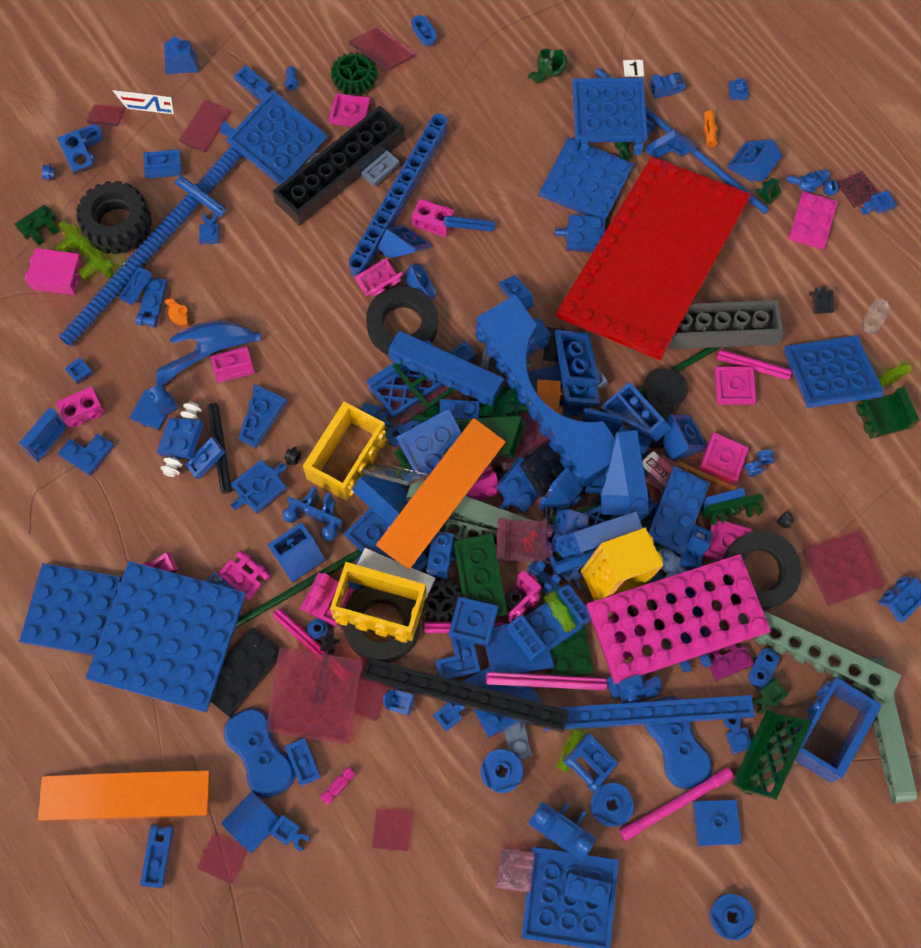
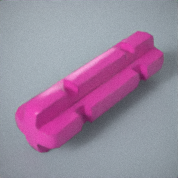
M346 767L342 771V775H339L328 787L329 790L320 796L321 800L329 805L334 800L333 797L337 796L348 784L347 781L352 780L355 772L351 768Z

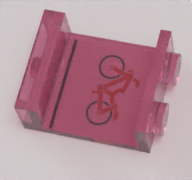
M498 518L496 559L499 561L538 562L541 560L542 562H548V557L552 555V546L548 545V538L552 537V524H549L547 519H543V521H523Z

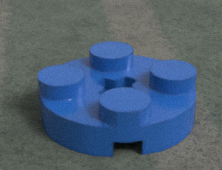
M506 749L495 750L489 753L481 766L482 780L488 788L495 792H510L516 789L523 780V763L513 751ZM499 765H503L504 768L507 767L508 772H506L505 777L497 774V770L500 769Z
M608 783L600 786L591 797L592 815L603 826H621L633 814L634 803L630 796L631 794L624 786L617 783ZM614 799L616 801L615 805L618 808L617 810L613 809L610 811L606 802H611Z
M736 894L722 895L713 902L709 910L712 928L719 936L726 940L743 939L753 929L755 913L751 904L744 897ZM728 911L737 913L735 917L736 923L728 922Z

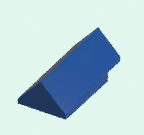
M556 330L555 338L566 404L572 413L599 405L600 399L597 386L600 384V379L589 334Z

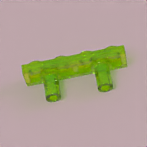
M64 220L58 225L66 238L54 247L55 251L68 252L73 247H77L89 259V262L77 271L84 280L97 270L101 271L108 279L113 278L114 272L112 269L114 266L108 259L104 260L101 257L100 251L96 247L92 248L85 236L80 237L78 230L73 224L68 225Z

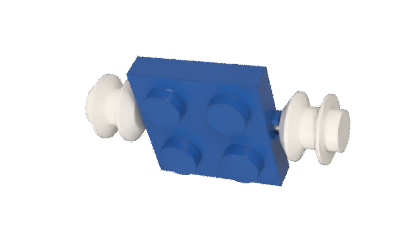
M194 402L183 404L186 410L180 412V415L184 419L169 418L159 444L157 454L167 457L163 459L166 466H161V470H163V474L169 477L180 474L177 468L182 467L183 464L178 460L179 458L192 459L204 423L197 416V413H201L202 410Z

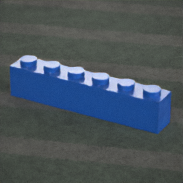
M402 331L398 332L389 347V358L394 363H401L414 372L418 371L425 374L427 378L442 382L446 387L455 388L466 396L470 395L478 399L481 403L493 405L502 389L504 378Z

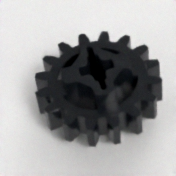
M443 577L441 582H438L435 578L424 602L423 608L425 609L423 610V615L429 613V620L436 617L437 622H440L441 618L448 622V616L453 618L458 597L462 596V592H456L458 585L452 586V580L445 583ZM438 588V590H436L434 593H430L432 590ZM445 590H449L453 595H449ZM439 597H443L442 603H438ZM429 605H433L436 611L432 610ZM447 607H451L449 610L443 612V610H445Z

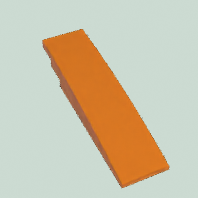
M473 418L376 546L409 570L506 441Z
M210 771L43 776L38 821L159 819L208 816Z

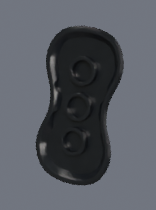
M656 368L649 372L644 380V398L667 422L668 417L671 414L675 415L678 407L685 400L688 394V382L682 374L675 370ZM664 435L658 441L652 439L649 448H664Z

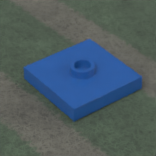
M459 596L448 637L489 647L499 606Z
M737 800L693 802L697 847L742 844Z

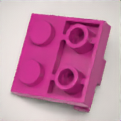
M318 573L300 609L338 627L339 624L333 619L330 608L339 582L330 578L325 573ZM348 587L342 608L345 609L347 602L354 595V589Z

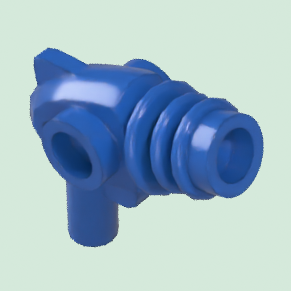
M824 169L814 173H807L806 177L801 176L798 178L788 175L787 182L799 185L800 190L814 192L816 188L820 187L830 178V173Z

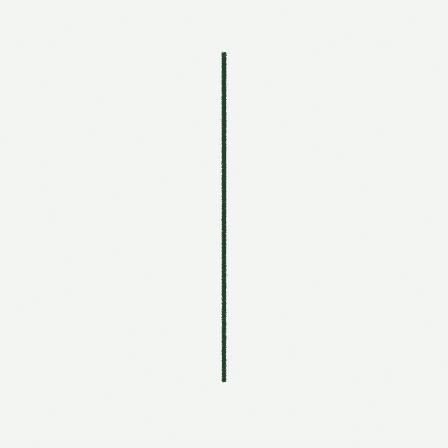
M722 347L705 348L670 369L680 372ZM644 384L636 388L640 394L644 393ZM547 439L518 457L526 459L543 443L548 442L549 444L550 440ZM518 457L493 472H507ZM358 549L239 617L235 629L311 586L318 573L330 575L344 567L346 562L351 563L356 560L359 555H362V552Z

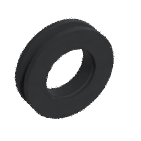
M397 286L384 290L372 300L366 314L367 331L373 345L382 353L389 355V347L396 337L386 331L383 326L385 316L396 308L405 307L418 313L422 321L420 328L410 336L423 342L429 339L433 343L438 331V313L435 304L424 292L412 287Z
M755 531L733 541L725 551L723 559L741 554L744 561L752 551L761 550L770 554L777 562L779 574L776 584L765 591L754 587L762 609L779 606L795 594L801 580V563L796 550L785 538L769 531ZM724 575V583L726 585H732V577L729 575ZM731 595L737 602H741L738 595Z
M365 586L358 590L345 606L347 610L364 614L373 605L379 603L389 604L401 613L403 626L409 627L412 609L415 607L416 601ZM421 618L419 619L413 641L407 640V643L400 642L395 638L386 642H375L369 639L362 630L355 628L356 625L349 623L348 625H343V631L348 644L360 657L366 660L368 657L383 662H392L405 656L416 644L421 630Z

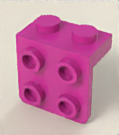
M387 258L354 278L365 297L370 294L373 297L385 290L384 286L388 288L401 281L400 276L404 274L402 271L396 274Z
M524 570L518 575L516 586L526 597L509 613L508 621L510 623L521 615L525 616V611L529 607L531 609L534 608L540 601L541 586L537 583V578L530 572L527 574Z

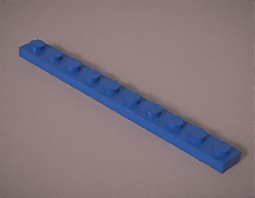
M752 695L559 707L569 710L565 730L743 719L755 716ZM543 728V731H554L547 728Z

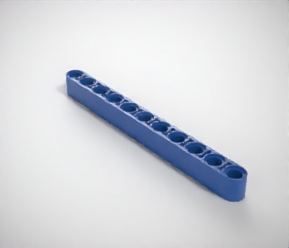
M440 113L433 115L349 259V267L353 277L369 269L380 250L378 246L386 229L394 226L447 133V118L445 115Z

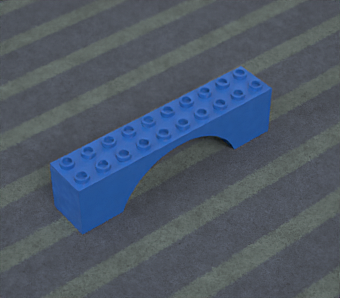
M517 295L511 296L478 316L475 326V335L478 341L486 345L487 348L485 350L490 358L494 357L497 362V369L508 378L506 381L511 389L515 388L520 403L528 407L529 410L527 412L533 421H537L540 433L544 437H548L550 440L549 445L554 453L558 452L560 455V462L565 469L568 468L582 488L605 475L606 470L609 469L610 455L615 439L603 421H576L560 415L540 399L531 385L526 368V357L530 346L536 338L537 324Z

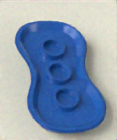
M667 696V697L659 698V699H657V700H655V701H668V700H681V699H680V698H677V697H675V696ZM692 722L644 725L647 732L656 740L662 750L665 774L673 785L678 788L688 789L696 787L709 779L713 771L712 759L708 751L696 739L692 729Z
M249 707L231 716L224 726V739L227 745L242 759L246 769L247 783L251 791L261 798L275 797L286 791L293 784L296 773L289 756L279 748L274 739L272 722L268 714L260 708Z

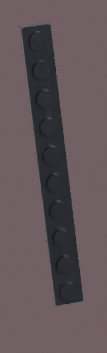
M368 657L361 675L363 680L564 733L569 715V710Z

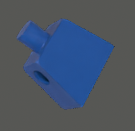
M172 37L170 41L164 43L166 74L199 72V58L190 41H180L178 37Z

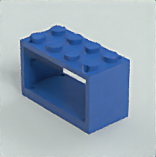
M837 677L832 681H827L824 685L822 684L816 693L818 696L817 700L809 705L806 711L809 715L806 719L811 722V725L795 758L796 762L830 783L844 777L882 706ZM831 695H834L859 710V713L834 760L829 765L819 757L803 749V746L816 722L821 718L820 715ZM799 725L796 730L799 731L802 725ZM792 744L786 747L789 749V751L792 748Z

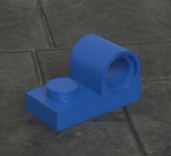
M515 275L499 282V288L508 298L516 294L526 310L534 307L532 293Z

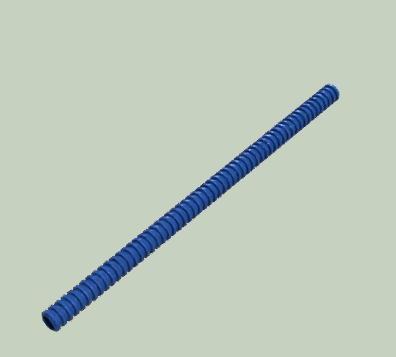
M230 146L227 152H224L223 156L220 157V160L213 164V168L206 172V176H203L202 180L198 181V187L209 195L212 189L219 184V181L223 180V177L227 175L226 173L230 172V169L234 167L233 165H236L243 155ZM185 195L184 200L182 199L177 204V208H173V212L169 213L170 216H166V220H163L162 224L155 228V232H152L151 236H148L147 240L143 241L144 244L139 246L140 249L137 248L136 253L134 252L132 257L128 258L129 261H125V265H122L121 269L117 270V274L114 273L113 278L109 279L110 282H106V286L102 287V291L99 290L98 295L95 294L94 299L90 300L91 303H87V307H83V311L78 313L79 316H75V320L70 322L71 325L68 324L67 329H63V333L59 334V338L68 346H73V342L78 340L77 337L80 338L81 333H85V329L89 328V324L92 325L93 320L97 319L96 316H100V312H104V308L109 306L108 303H112V299H115L116 295L120 294V290L124 289L123 286L127 285V282H129L137 268H143L142 265L145 266L146 261H150V257L154 256L153 253H157V249H160L161 245L168 241V237H171L172 233L176 232V229L180 227L179 224L182 225L183 221H186L187 217L191 215L190 212L193 213L194 209L201 202L193 196Z

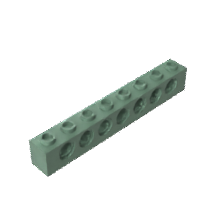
M763 611L770 630L779 631L781 637L775 639L771 637L770 633L755 637L754 641L761 645L768 644L773 646V650L780 654L787 653L792 655L793 659L799 663L804 664L806 662L813 665L812 668L818 672L830 673L833 679L837 677L843 682H849L858 691H868L872 693L873 698L879 701H889L892 698L902 675ZM739 614V622L744 625L747 624L748 617L745 614ZM789 640H798L800 647H792ZM809 649H817L820 653V656H811L809 654ZM834 657L838 659L839 666H832L829 663V658ZM856 667L859 675H851L848 668ZM869 676L877 677L879 685H872L869 682Z

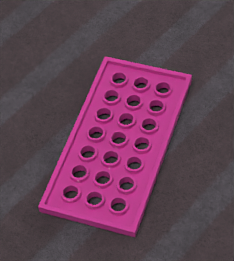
M741 554L586 604L614 684L638 674L641 676L771 632ZM724 575H729L732 577V585H726L724 583ZM705 581L713 583L714 590L712 592L704 588ZM687 587L693 588L695 597H687L685 589ZM668 593L675 595V604H669L666 601ZM732 594L740 597L741 602L739 605L731 602ZM648 600H654L657 603L656 610L647 608L646 603ZM717 600L721 603L722 608L720 611H715L712 608V601ZM629 606L636 607L638 610L637 616H630L627 613V608ZM693 607L702 609V617H695L693 615ZM608 613H616L619 618L618 622L611 623L608 620ZM674 613H680L683 616L682 624H677L673 620ZM739 614H745L748 617L747 624L744 625L739 622ZM656 619L664 622L663 630H657L654 627ZM720 620L728 622V631H723L719 627ZM635 626H642L645 629V635L642 637L637 636L634 632ZM702 626L709 628V637H703L700 634ZM616 632L624 633L626 637L624 643H619L615 640ZM684 632L688 633L691 637V641L688 644L681 641L680 636ZM663 639H668L671 642L672 647L670 650L662 648L661 641ZM644 645L651 647V656L643 655L642 647ZM623 652H630L632 654L633 660L631 663L623 661Z

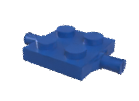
M569 215L566 229L555 228V236H565L567 251L593 253L606 231V217Z
M523 457L517 458L495 486L505 499L498 508L505 511L512 505L521 513H525L538 497L519 465L525 460Z
M262 460L258 461L231 483L239 498L230 506L236 511L245 504L258 514L287 490V487L279 478V475L287 469L286 465L281 462L275 469H272Z

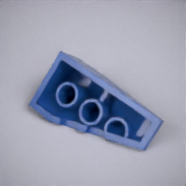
M637 430L616 432L610 455L609 469L606 470L605 474L607 476L604 488L602 487L600 494L601 514L627 515L636 511L638 515L648 514V492Z

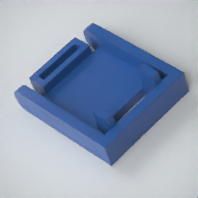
M49 408L19 444L32 459L39 462L65 432L67 426L54 409Z

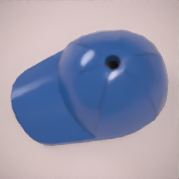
M418 263L410 265L405 273V280L408 286L424 292L431 300L434 299L436 290L425 269Z

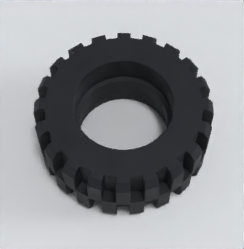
M107 181L102 185L97 184L94 189H89L86 192V196H82L80 199L81 204L77 205L78 213L76 218L87 242L96 250H102L103 253L107 254L110 252L119 254L122 251L126 253L131 248H137L140 242L143 243L146 240L145 235H149L152 225L151 213L143 194L136 187H132L131 184H122L121 181H115L114 183ZM124 209L130 212L128 217L118 225L103 226L99 224L102 217L112 210Z

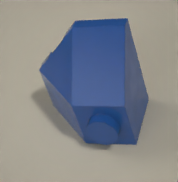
M568 468L552 483L547 492L549 496L546 497L544 495L540 500L538 506L540 511H543L544 507H548V510L550 507L556 510H568L572 505L577 506L582 500L583 488Z

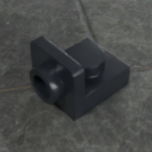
M826 287L815 288L814 292H809V296H812L813 314L834 313L833 290L826 291Z

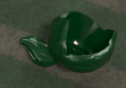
M542 49L537 58L538 72H531L527 76L528 79H532L535 83H541L546 77H557L564 73L568 61L563 50Z

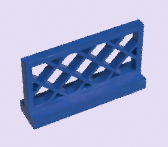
M429 339L425 341L426 343L433 346ZM392 363L366 380L370 393L376 396L393 418H396L420 400L417 397L413 399L406 398L407 391H411L406 383L405 386L395 385V381L401 377L393 368V365L396 363ZM403 364L399 367L408 380H417L424 375L422 373L421 375L410 374L411 370ZM427 378L426 381H433L431 387L422 388V383H420L415 388L425 398L444 384L435 379ZM384 388L391 389L389 396H382L379 391ZM394 389L404 390L403 398L392 397ZM391 402H402L400 408L394 411L391 408Z
M601 506L583 513L595 520L593 525H596L597 521L601 523L606 521L599 518ZM612 515L611 519L617 518L618 515ZM556 524L539 530L537 533L552 565L553 573L562 576L584 567L598 547L584 551V555L573 554L569 558L566 556L564 560L555 562L553 557L554 551H551L549 546L553 547V543L546 541L544 536L545 533L550 531L555 533Z

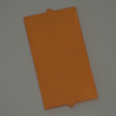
M679 460L677 463L679 466L731 490H734L736 487L733 483L683 460Z

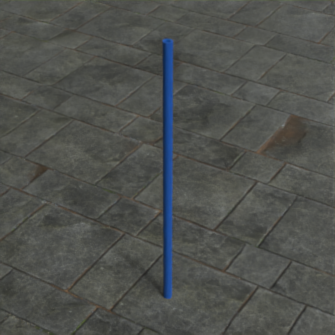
M596 69L595 74L600 78H611L602 69ZM645 106L646 116L666 133L674 130ZM697 148L690 152L728 185L750 193ZM751 194L749 202L763 214H766L769 208Z

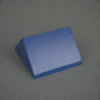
M251 791L221 824L235 840L252 854L270 835L271 830L280 818Z

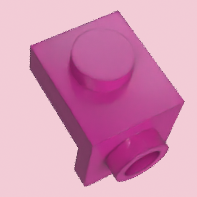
M171 552L164 553L153 562H144L142 564L172 573L179 570Z

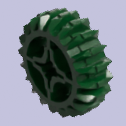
M350 51L348 55L343 53V57L338 56L337 61H334L333 66H331L333 85L337 87L338 91H343L344 94L349 93L353 95V93H356L357 96L361 92L365 94L366 90L371 91L372 86H375L378 79V69L374 60L370 56L366 57L365 53L360 55L358 51L355 54Z

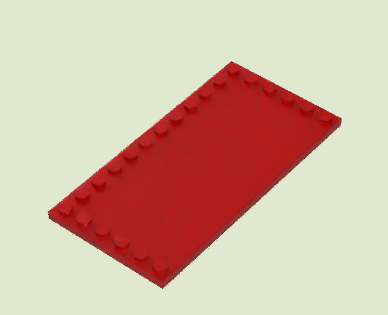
M651 156L557 310L556 317L661 361L750 200L751 193Z

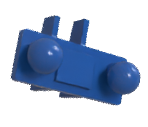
M312 486L308 495L301 501L288 497L289 507L282 514L286 522H295L298 519L299 511L316 521L328 524L322 529V537L327 541H332L337 537V529L343 530L342 520L334 517L336 503L329 492H327L323 499L324 507L322 511L314 508L319 500L318 491L314 486Z
M541 802L528 824L545 835V839L549 838L558 844L561 850L565 849L583 861L596 841L595 837L579 827L587 812L583 811L574 824L563 816L569 806L568 803L558 813L544 802Z

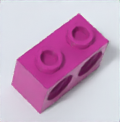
M419 199L412 215V226L447 237L450 227L444 226V221L439 219H444L447 215L454 216V210L447 206L434 204L429 200Z
M92 386L55 402L63 421L69 429L78 427L83 422L96 419L105 413ZM94 403L91 407H87L88 404ZM75 411L73 415H69L70 412Z

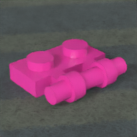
M240 550L236 554L240 561L236 564L230 559L217 575L235 590L245 592V599L249 601L262 586L257 579L262 577L267 581L271 574L266 571L267 568L256 563L249 553L245 554ZM246 566H249L254 571L251 575L244 570Z

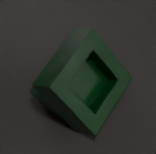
M775 178L764 181L762 183L763 188L756 190L757 196L763 198L765 203L770 205L781 194L778 179Z

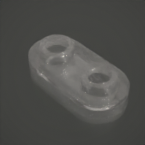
M877 299L871 304L862 321L864 331L874 334L881 329L890 312V305L887 301Z

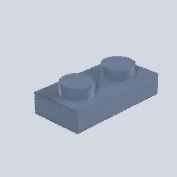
M386 151L363 170L361 175L375 187L400 165V161Z
M518 722L504 730L509 751H513L520 759L532 757L524 722Z

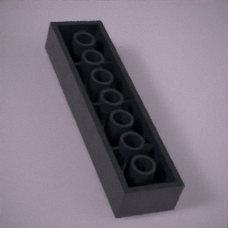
M378 106L273 190L275 203L300 226L359 178L361 172L384 152H391L405 140V127L384 108Z

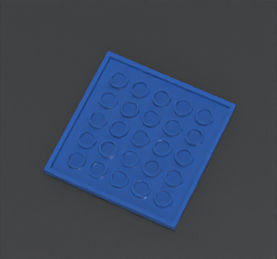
M128 561L85 679L207 713L246 593Z

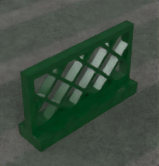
M767 709L732 785L746 795L751 796L755 794L777 800L811 722L807 719L779 715L773 710ZM802 725L800 730L794 734L793 729ZM789 733L790 737L782 742L781 737ZM792 744L791 750L785 753L784 748ZM780 752L781 756L773 760L772 756ZM783 763L782 769L777 772L776 767ZM771 771L772 776L765 780L764 775ZM774 782L775 785L772 791L768 792L767 786Z

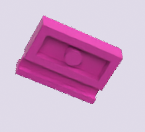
M247 346L210 356L217 383L255 374Z

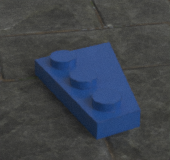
M254 384V393L248 404L249 410L244 418L239 439L241 442L257 449L288 402L285 398Z

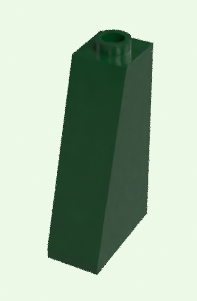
M519 416L474 418L506 441L496 455L514 460L526 422ZM454 419L461 433L472 421V419Z

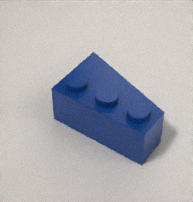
M630 381L600 407L605 413L623 417V424L655 441H658L672 429Z

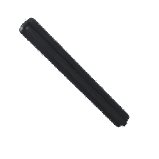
M210 403L208 405L212 437L217 439L225 451L216 462L220 491L222 494L230 493L232 489L220 411L217 403Z

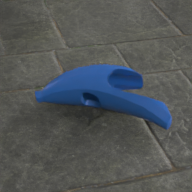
M221 320L203 322L185 328L170 338L171 343L194 339L197 341V347L191 353L158 368L155 383L156 385L162 384L165 386L177 374L221 349L260 341L261 334L260 332L254 333L247 327L235 322Z

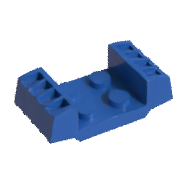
M567 584L557 591L555 597L525 617L521 615L512 621L507 631L529 661L533 662L577 633L591 622L587 607L571 586Z

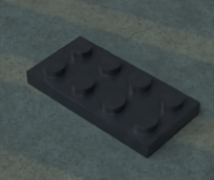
M252 627L225 658L211 703L230 718L285 653Z

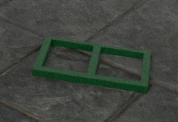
M396 363L393 365L398 375L427 410L438 403L440 399L455 391L454 388H449L427 403L415 388L427 379L425 374L411 383L399 369L402 364Z

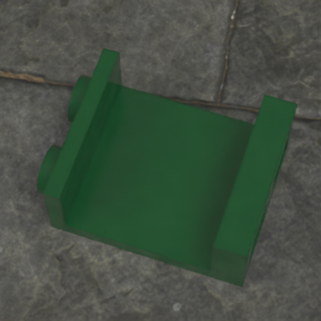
M905 386L897 388L892 395L870 401L860 400L856 405V412L861 417L864 423V431L869 435L870 439L911 429L920 421Z

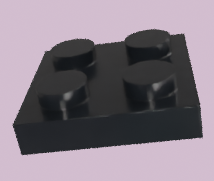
M548 442L539 446L519 464L539 497L547 494L552 483L564 471Z

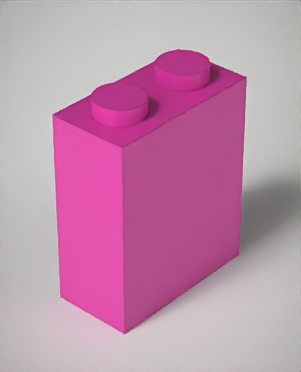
M35 248L34 254L30 257V268L25 274V281L31 290L75 295L84 262L77 253Z

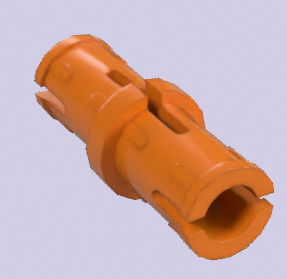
M709 110L703 114L705 122L703 131L706 134V145L714 147L718 144L716 135L718 126L715 124L714 111Z

